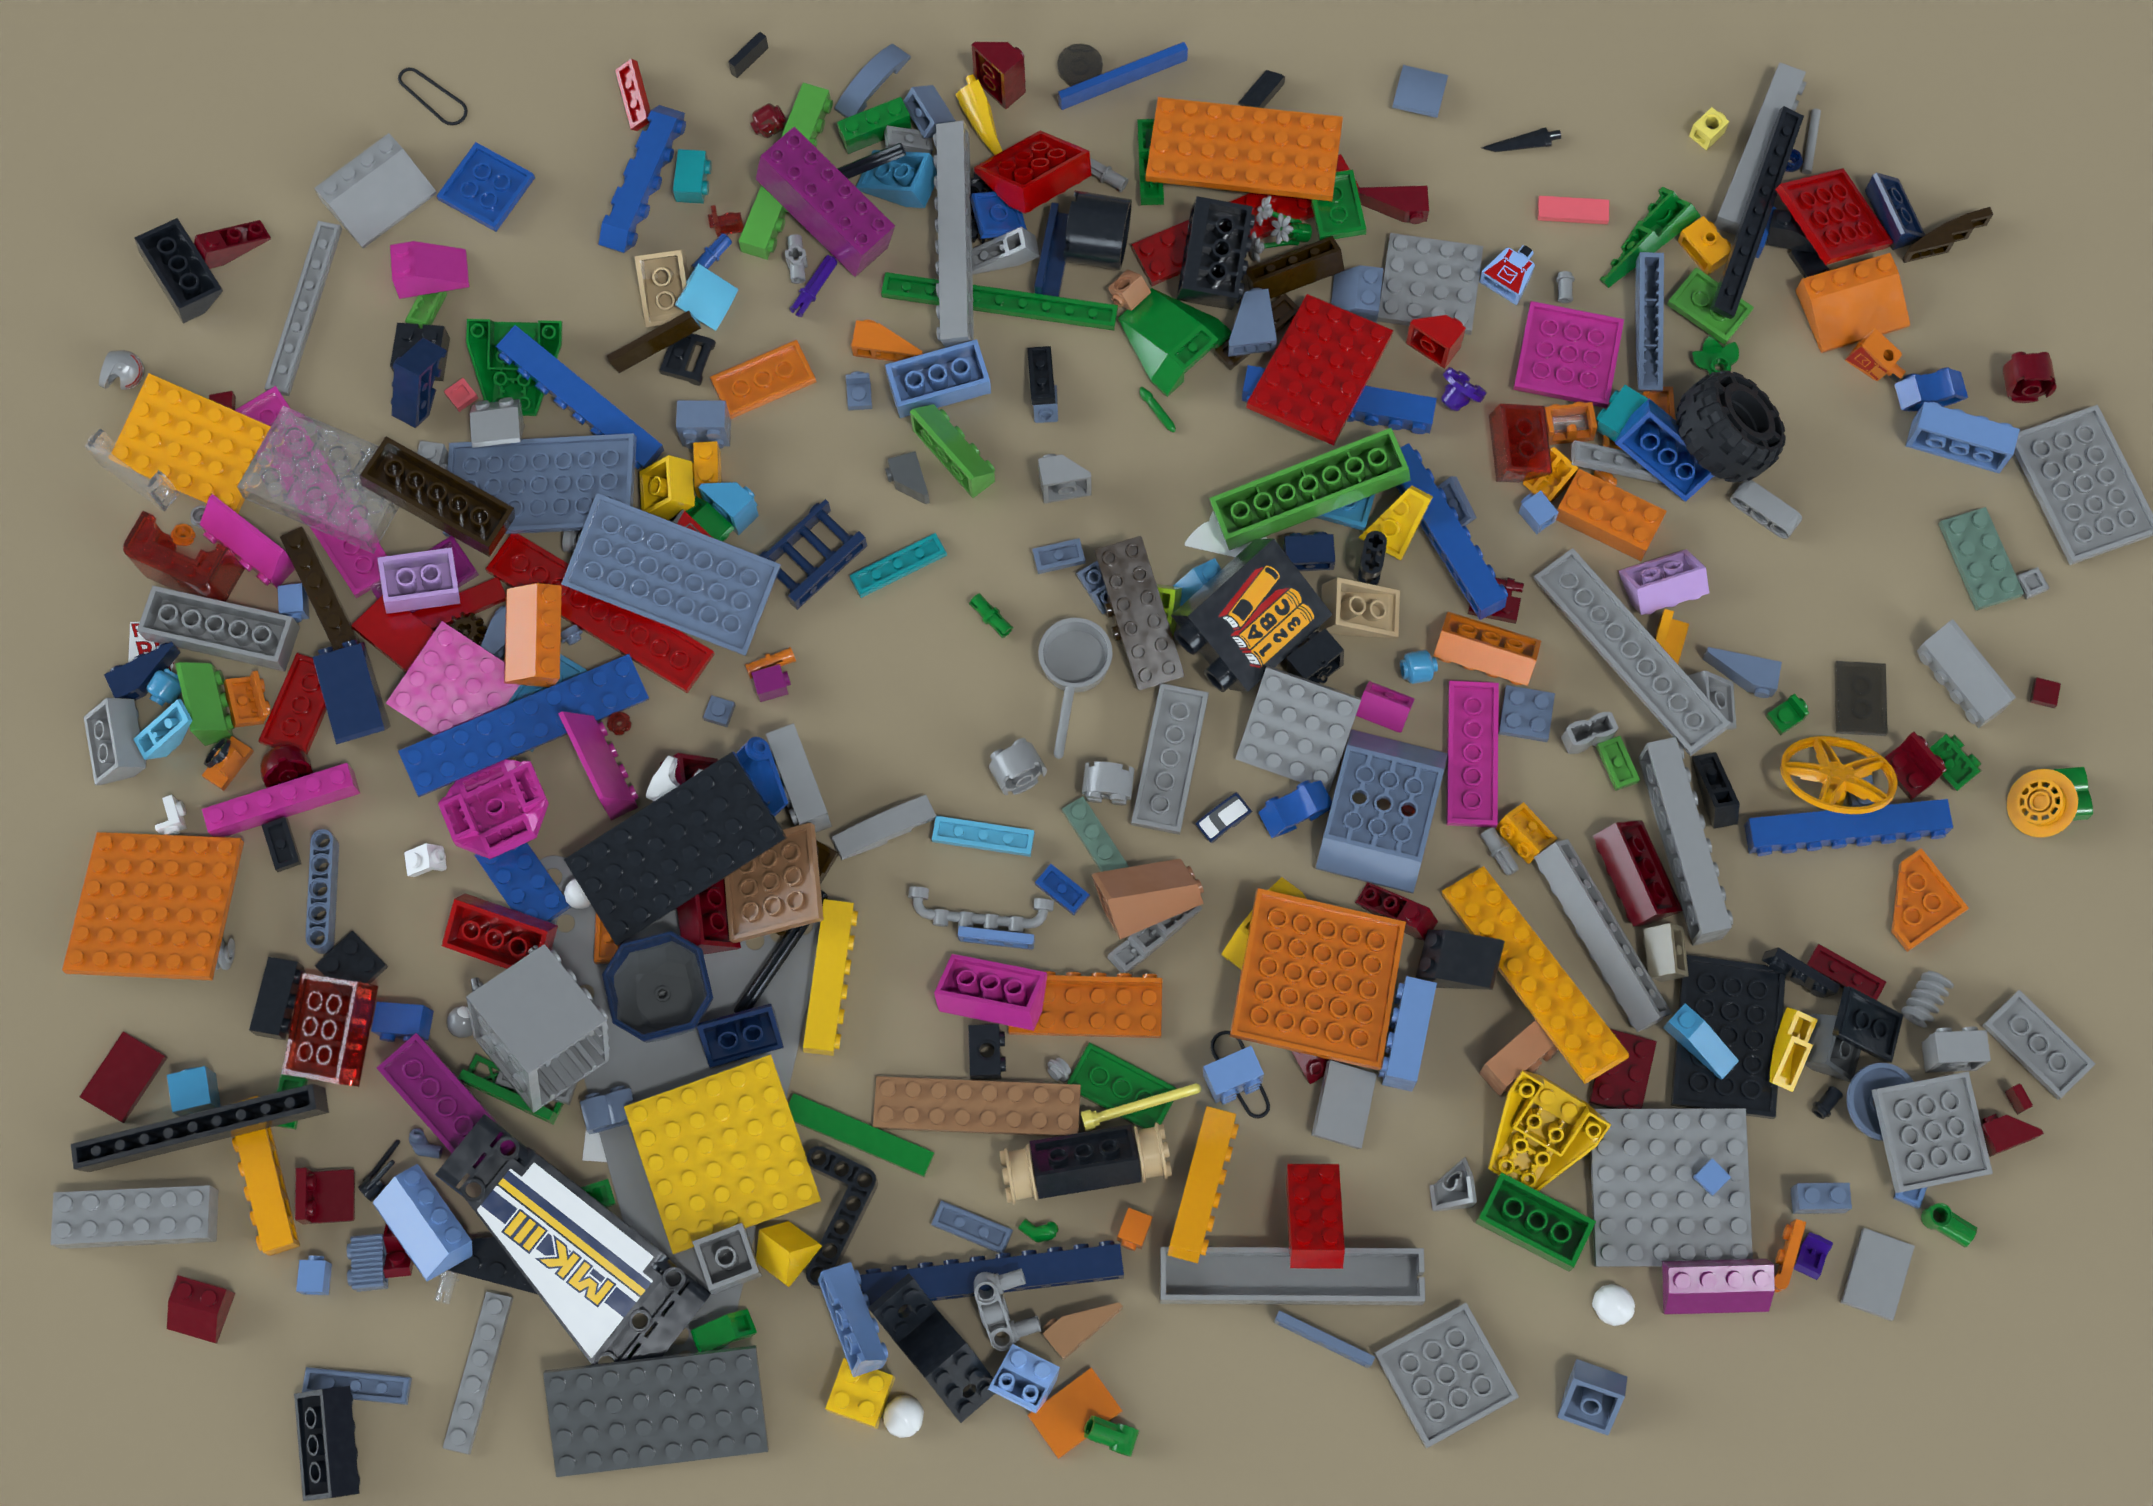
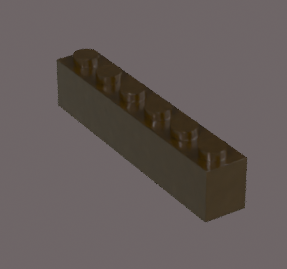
M301 526L280 536L333 649L343 648L342 643L354 639L357 640V643H360L314 545L304 528Z

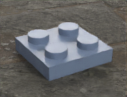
M1506 685L1498 734L1548 742L1555 693Z

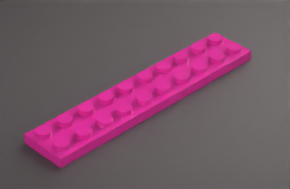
M274 386L234 410L277 429L265 459L356 599L370 591L372 586L381 581L378 557H385L387 555L277 387Z

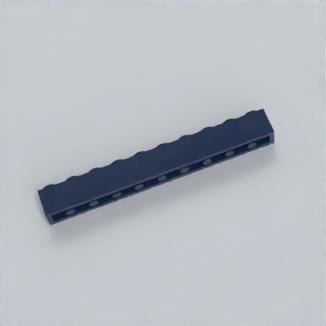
M1110 1240L1099 1242L1097 1247H1089V1244L1073 1245L1072 1250H1063V1247H1051L1047 1249V1253L1037 1254V1250H1026L1021 1252V1256L1011 1257V1253H1000L995 1255L996 1259L985 1260V1256H975L969 1258L970 1262L959 1263V1259H950L943 1261L944 1265L933 1266V1262H924L917 1264L918 1268L907 1269V1265L891 1267L892 1271L881 1272V1268L868 1269L866 1274L860 1275L861 1291L863 1294H867L871 1305L908 1273L915 1279L931 1301L975 1296L974 1280L981 1272L1002 1275L1022 1268L1026 1284L1004 1290V1293L1124 1279L1121 1246ZM987 1284L980 1287L982 1291H989L992 1288Z

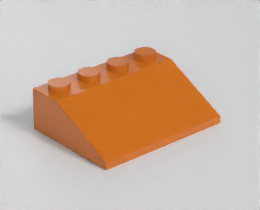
M1891 253L1803 278L1795 290L1821 353L1857 343L1875 328L1880 333L1887 334L1910 326L1900 275Z

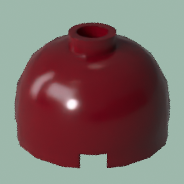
M281 745L271 749L264 755L260 764L261 777L266 788L313 774L309 758L303 750L294 745Z

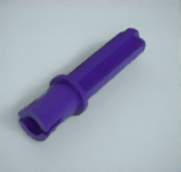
M825 256L806 286L799 290V296L789 308L794 313L800 306V309L795 314L796 316L802 317L811 302H815L817 293L838 263L833 256Z

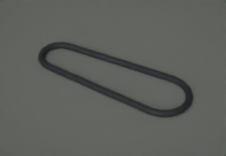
M408 67L399 73L398 81L401 86L440 121L447 125H457L465 120L468 113L467 106L456 96L415 68ZM407 71H413L460 103L464 108L462 118L455 122L444 120L402 82V75Z
M1225 1030L1217 1033L1211 1041L1210 1048L1216 1061L1219 1060V1057L1214 1049L1215 1041L1221 1035H1230V1031ZM1237 1039L1241 1049H1244L1245 1046L1242 1039ZM1262 1084L1259 1087L1266 1102V1110L1260 1115L1253 1114L1240 1093L1236 1094L1248 1115L1257 1119L1265 1117L1270 1111V1102Z

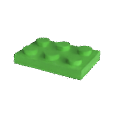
M1696 267L1670 298L1667 305L1726 345L1751 314L1754 307L1741 299L1735 317L1732 319L1710 310L1719 283Z

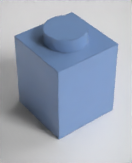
M1542 491L1535 495L1530 493L1521 501L1519 514L1536 535L1556 521L1559 512Z
M303 584L278 586L279 614L291 616L297 623L301 622L302 619H309V598Z
M308 1256V1260H299L296 1292L303 1295H329L332 1264L324 1260L323 1256Z

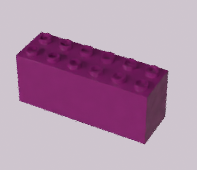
M795 127L789 130L760 156L756 180L854 277L859 275L888 248L895 225Z
M417 1033L377 1067V1070L451 1153L454 1152L484 1114L501 1126L432 1047ZM502 1132L497 1135L490 1146L493 1147L503 1135ZM506 1140L501 1143L500 1150L505 1155H511L515 1152L516 1146L511 1140ZM484 1152L473 1166L476 1168L487 1154Z

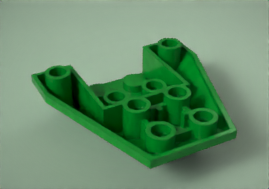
M1150 288L1151 293L1132 311L1127 309L1120 315L1118 322L1150 382L1168 397L1184 382V374L1212 348L1217 349L1230 338L1232 331L1218 318Z
M467 319L466 344L483 399L489 401V403L499 402L503 398L520 399L523 416H537L544 394L535 387L537 384L531 378L528 380L523 378L517 372L518 367L513 363L507 365L498 356L500 353L496 346L516 325L555 358H558L562 347L563 321L538 320V323L494 322L491 319Z

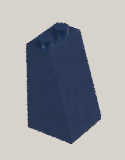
M356 639L342 643L343 648L333 650L332 646L318 650L319 655L313 657L336 745L378 733L391 727L365 643H357Z

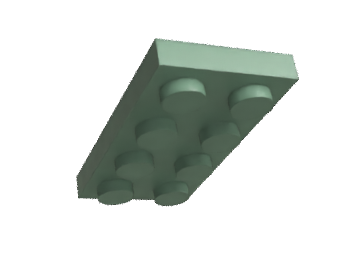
M1986 507L1940 521L1938 525L1976 611L2019 598L2024 594Z

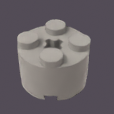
M1025 738L1016 740L1012 746L1005 750L999 749L990 756L992 761L989 769L1004 795H1008V791H1012L1015 795L1032 788L1038 783L1037 778L1040 774L1044 777L1047 773V769L1033 744L1027 742Z
M1087 762L1084 769L1082 794L1087 797L1088 802L1102 803V799L1112 800L1114 805H1126L1127 800H1131L1135 769L1129 766V771L1123 770V764L1111 762H1095L1094 766L1091 767L1090 763Z

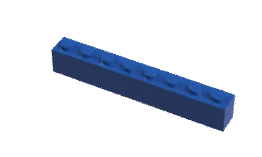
M516 325L496 346L500 353L498 356L507 365L513 363L518 367L517 372L526 380L531 378L537 383L535 387L544 395H547V393L551 394L555 398L553 401L561 409L565 410L568 408L572 411V417L581 425L584 423L588 424L592 428L590 431L593 435L634 433L637 437L635 469L647 468L664 452L663 445Z
M1247 366L1242 401L1248 402L1266 368ZM1365 386L1347 422L1360 421L1369 426L1383 425L1392 428V430L1406 429L1411 430L1415 434H1430L1437 398Z
M1409 443L1400 447L1409 467L1411 480L1397 485L1396 488L1402 495L1412 485L1433 496L1420 526L1475 614L1481 620L1505 608L1508 597L1503 584H1498L1493 568L1490 564L1486 565L1482 559L1483 553L1479 546H1474L1470 540L1471 535L1465 525L1461 526L1458 521L1457 511L1453 506L1449 507L1443 489L1441 487L1437 488L1434 483V476L1429 468L1425 469L1420 453L1417 449L1413 450Z
M1948 799L1890 804L1882 809L1865 814L1818 811L1749 818L1744 824L1749 854L1757 853V856H1766L1772 854V851H1782L1783 854H1788L1802 848H1806L1807 851H1817L1822 849L1823 846L1839 849L1846 847L1847 844L1856 843V846H1867L1875 841H1881V844H1890L1896 842V839H1906L1907 842H1912L1926 836H1930L1931 839H1941L1946 837L1953 829Z

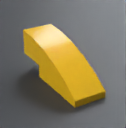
M1786 1008L1773 1049L1769 1082L1788 1091H1794L1813 1045L1808 1042L1818 1019L1796 1009Z

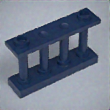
M826 499L821 503H816L801 522L769 551H764L759 555L775 562L786 553L808 574V578L800 584L796 583L781 568L778 572L777 578L790 590L788 595L790 604L796 610L804 605L867 547L866 537L860 531L854 536L849 535L828 515L831 509ZM821 521L843 542L841 548L837 551H831L811 531L818 522ZM802 537L825 557V562L819 568L814 567L793 547Z

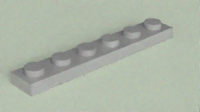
M486 1291L445 1437L444 1449L471 1454L514 1299L512 1297Z

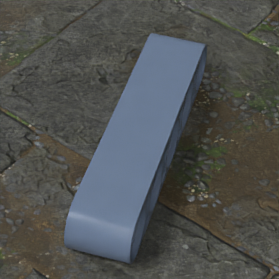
M326 829L314 832L310 842L305 938L307 944L318 954L330 952L335 943L339 842ZM330 839L326 847H320L323 840ZM323 863H329L325 871L319 872V867ZM322 887L328 888L323 896H318V891ZM322 911H326L325 918L317 921V915ZM324 935V942L320 945H315L316 939Z

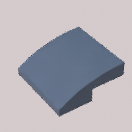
M1403 65L1392 108L1437 118L1448 75Z

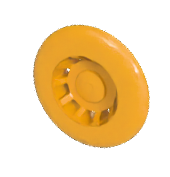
M2037 769L2024 774L2013 784L2007 797V812L2011 822L2019 831L2032 837H2049L2060 833L2072 822L2078 808V795L2073 783L2062 773L2051 769ZM2057 789L2058 793L2054 794L2052 791ZM2055 809H2058L2056 813L2053 815L2052 812ZM2033 816L2038 817V820H2033Z

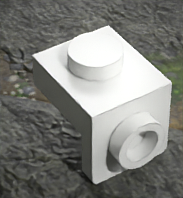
M173 795L162 798L169 821L155 825V829L160 835H178L181 830L187 829L183 817L186 815L183 802L178 801Z
M426 843L404 852L407 876L416 877L431 870L444 871L447 869L443 846Z

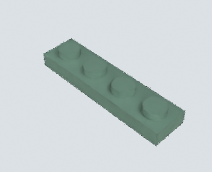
M1084 796L1062 808L1065 817L1101 872L1129 867Z

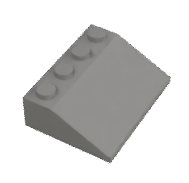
M389 133L314 188L321 202L362 248H365L437 194L436 190L408 154Z

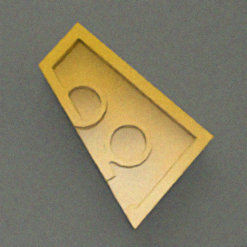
M1411 485L1358 538L1365 541L1366 535L1369 532H1382L1387 538L1385 552L1402 560L1433 496Z

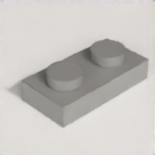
M886 126L884 131L886 148L902 143L906 152L932 154V138H924L919 130Z

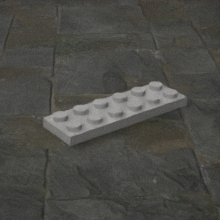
M1160 683L1131 825L1180 835L1209 692Z

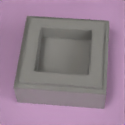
M2038 567L2017 575L2025 600L2049 589Z

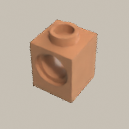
M1128 269L1108 287L1114 304L1118 305L1119 308L1124 307L1131 311L1151 293L1142 275Z

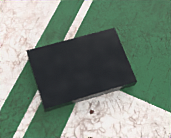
M1844 987L1832 1035L1885 1063H1892L1904 1015L1853 987Z

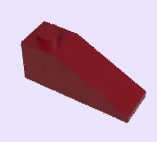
M1428 185L1357 188L1361 205L1401 222H1410L1412 224L1427 222L1429 215Z

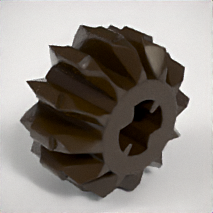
M461 612V619L459 620L452 616L454 624L447 625L481 646L479 642L483 641L484 634L487 631V627L483 626V619H476L474 613H471L467 618L464 612ZM467 631L470 632V634L467 636L466 634H463V632Z

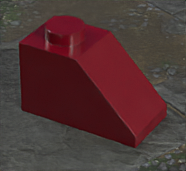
M1993 1114L1982 1119L1984 1124L1981 1126L1990 1157L2034 1140L2044 1134L2042 1129L2009 1115L1998 1118L1997 1114Z

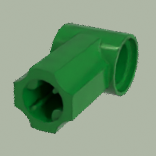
M1937 1203L1927 1207L1922 1212L1921 1220L1925 1227L1939 1231L1964 1248L1968 1247L1977 1233L1976 1226L1953 1213L1951 1208L1944 1203ZM1934 1210L1941 1216L1940 1223L1933 1217Z
M1096 1416L1090 1417L1084 1427V1438L1108 1446L1111 1451L1129 1457L1132 1456L1139 1430L1120 1423L1114 1424Z

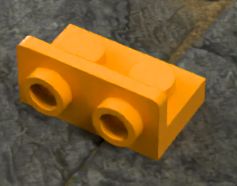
M1524 802L1506 814L1496 827L1501 836L1528 864L1535 859L1536 855L1551 846L1558 839Z

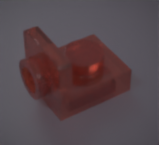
M711 205L712 214H708L710 228H715L717 237L722 233L729 235L743 231L744 225L741 212H728L718 216L716 205Z

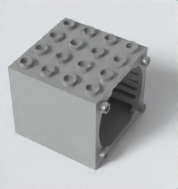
M545 944L539 948L537 945L533 946L534 950L530 948L528 951L529 955L484 985L482 982L478 983L479 987L475 985L473 992L466 996L473 1038L533 1113L608 1062L610 1050L608 1045L609 1036L607 1030L609 1027L607 1025V1014L600 1006L596 1008L592 1003L593 999L585 987H579L574 973L569 968L565 970L561 965L562 961L554 949L550 951Z

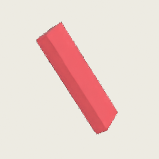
M1539 196L1538 220L1608 225L1609 200Z

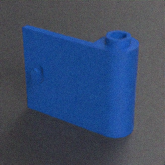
M752 737L735 754L775 817L789 803L768 743L760 737Z

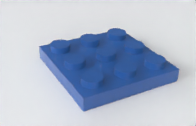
M475 142L437 194V198L444 204L497 232L531 185L535 176L532 172Z

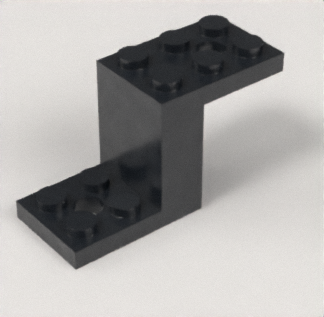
M909 1273L868 1307L897 1346L931 1385L960 1423L996 1394L988 1390L993 1380L991 1374L965 1340L937 1310ZM907 1304L906 1309L903 1312L898 1313L899 1309L903 1305ZM971 1384V1387L967 1391L963 1392V1389L967 1385Z

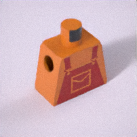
M1876 328L1859 341L1845 359L1846 362L1875 381H1879L1883 376L1888 375L1897 383L1906 372L1896 364L1902 356L1901 351Z

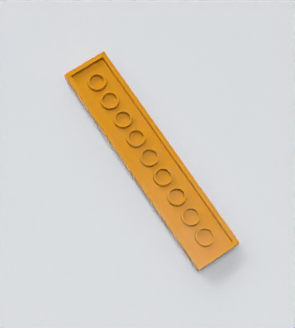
M1484 866L1441 891L1443 898L1471 934L1505 941L1498 967L1499 972L1584 1084L1629 1058L1627 1050Z

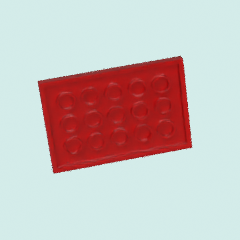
M1307 294L1250 396L1246 408L1334 446L1385 351L1394 330Z

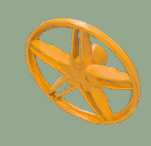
M1816 736L1799 740L1786 749L1780 764V771L1784 782L1797 796L1814 806L1832 812L1865 814L1877 811L1892 801L1897 790L1898 780L1896 773L1884 757L1865 745L1844 738ZM1831 746L1849 749L1867 758L1843 765ZM1808 747H1814L1819 764L1789 761L1797 752ZM1881 769L1888 780L1889 788L1887 794L1862 778L1872 775V772ZM1790 775L1799 776L1802 780L1823 783L1819 799L1800 789ZM1847 792L1863 800L1868 799L1874 802V804L1862 807L1842 806Z

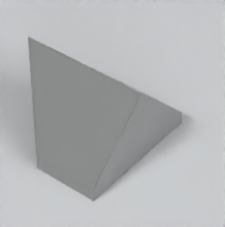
M1466 1157L1435 1184L1429 1185L1433 1211L1473 1208L1477 1203L1474 1178Z

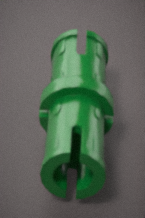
M981 593L971 599L969 605L980 614L983 622L989 624L1001 638H1005L1011 633L1013 626L1002 617L997 607H993L987 602Z

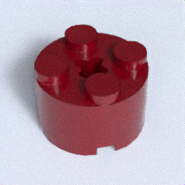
M2016 352L2011 356L2012 359L2003 366L2007 396H2010L2012 401L2016 403L2039 401L2038 397L2045 395L2047 398L2057 388L2053 363L2048 352L2029 354Z

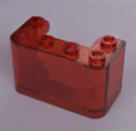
M142 511L123 544L125 555L146 578L175 591L226 602L245 570L230 549L217 544L216 549L210 552L201 549L196 559L176 552L177 545L173 543V538L159 528L155 523L156 518L154 515Z

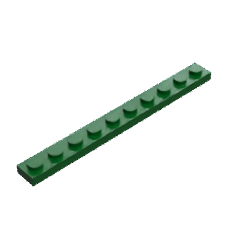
M885 272L881 295L883 298L939 305V298L936 293V284L939 283V280ZM973 285V311L1115 330L1118 305Z

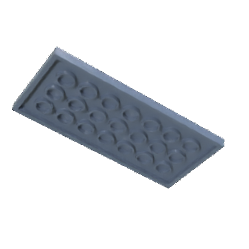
M632 433L521 439V442L475 448H472V442L449 443L447 470L514 507L515 519L505 534L582 531L596 493L633 507L637 437ZM443 531V534H444L446 537H450V536H451V535H449V534H447V533H445V532Z
M596 493L561 584L746 656L781 564Z

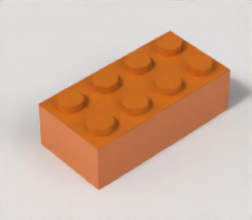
M1578 469L1557 509L1559 513L1556 520L1642 561L1667 511L1588 472Z

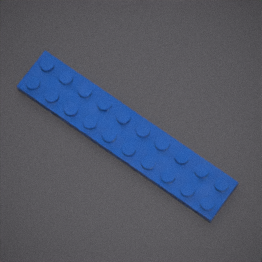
M627 654L401 749L398 753L419 798L505 759H511L567 735L568 733L558 714L562 711L594 716L598 722L649 700V697L630 655Z

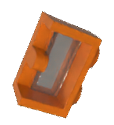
M1575 402L1569 405L1553 404L1544 408L1542 418L1546 433V446L1573 443L1574 440L1581 442L1594 441L1597 422L1592 402Z

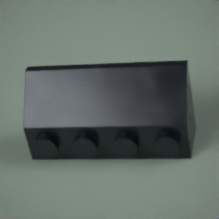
M173 219L134 237L141 257L182 323L184 324L205 314L223 290L179 219Z
M350 1386L295 1393L303 1501L360 1494V1477L357 1469L358 1451L355 1446L354 1435L356 1426L353 1420V1396Z

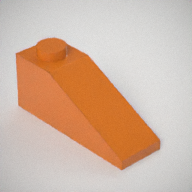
M868 319L863 321L856 320L851 345L853 356L896 362L923 354V351L880 323Z

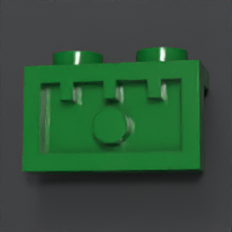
M1945 734L1929 749L1934 755H1938L1943 760L1947 769L1943 776L1958 791L1977 774L1982 772L1979 768L1982 763L1972 753L1968 756L1962 750V747L1965 745L1955 734L1952 737L1949 734Z

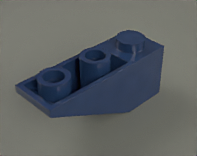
M173 642L160 644L155 650L147 654H140L134 657L133 661L124 665H117L110 672L104 674L114 698L134 699L136 701L148 694L146 687L155 672L158 670L164 671L165 668L168 669L181 653L178 647Z

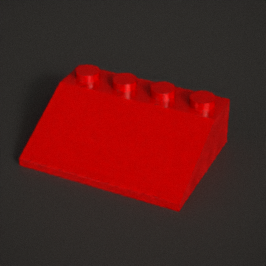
M1041 130L974 167V172L1009 207L1025 214L1092 176L1089 150Z

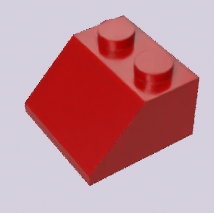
M1448 315L1413 319L1410 322L1406 344L1445 369L1460 350L1466 327L1463 326L1461 321Z

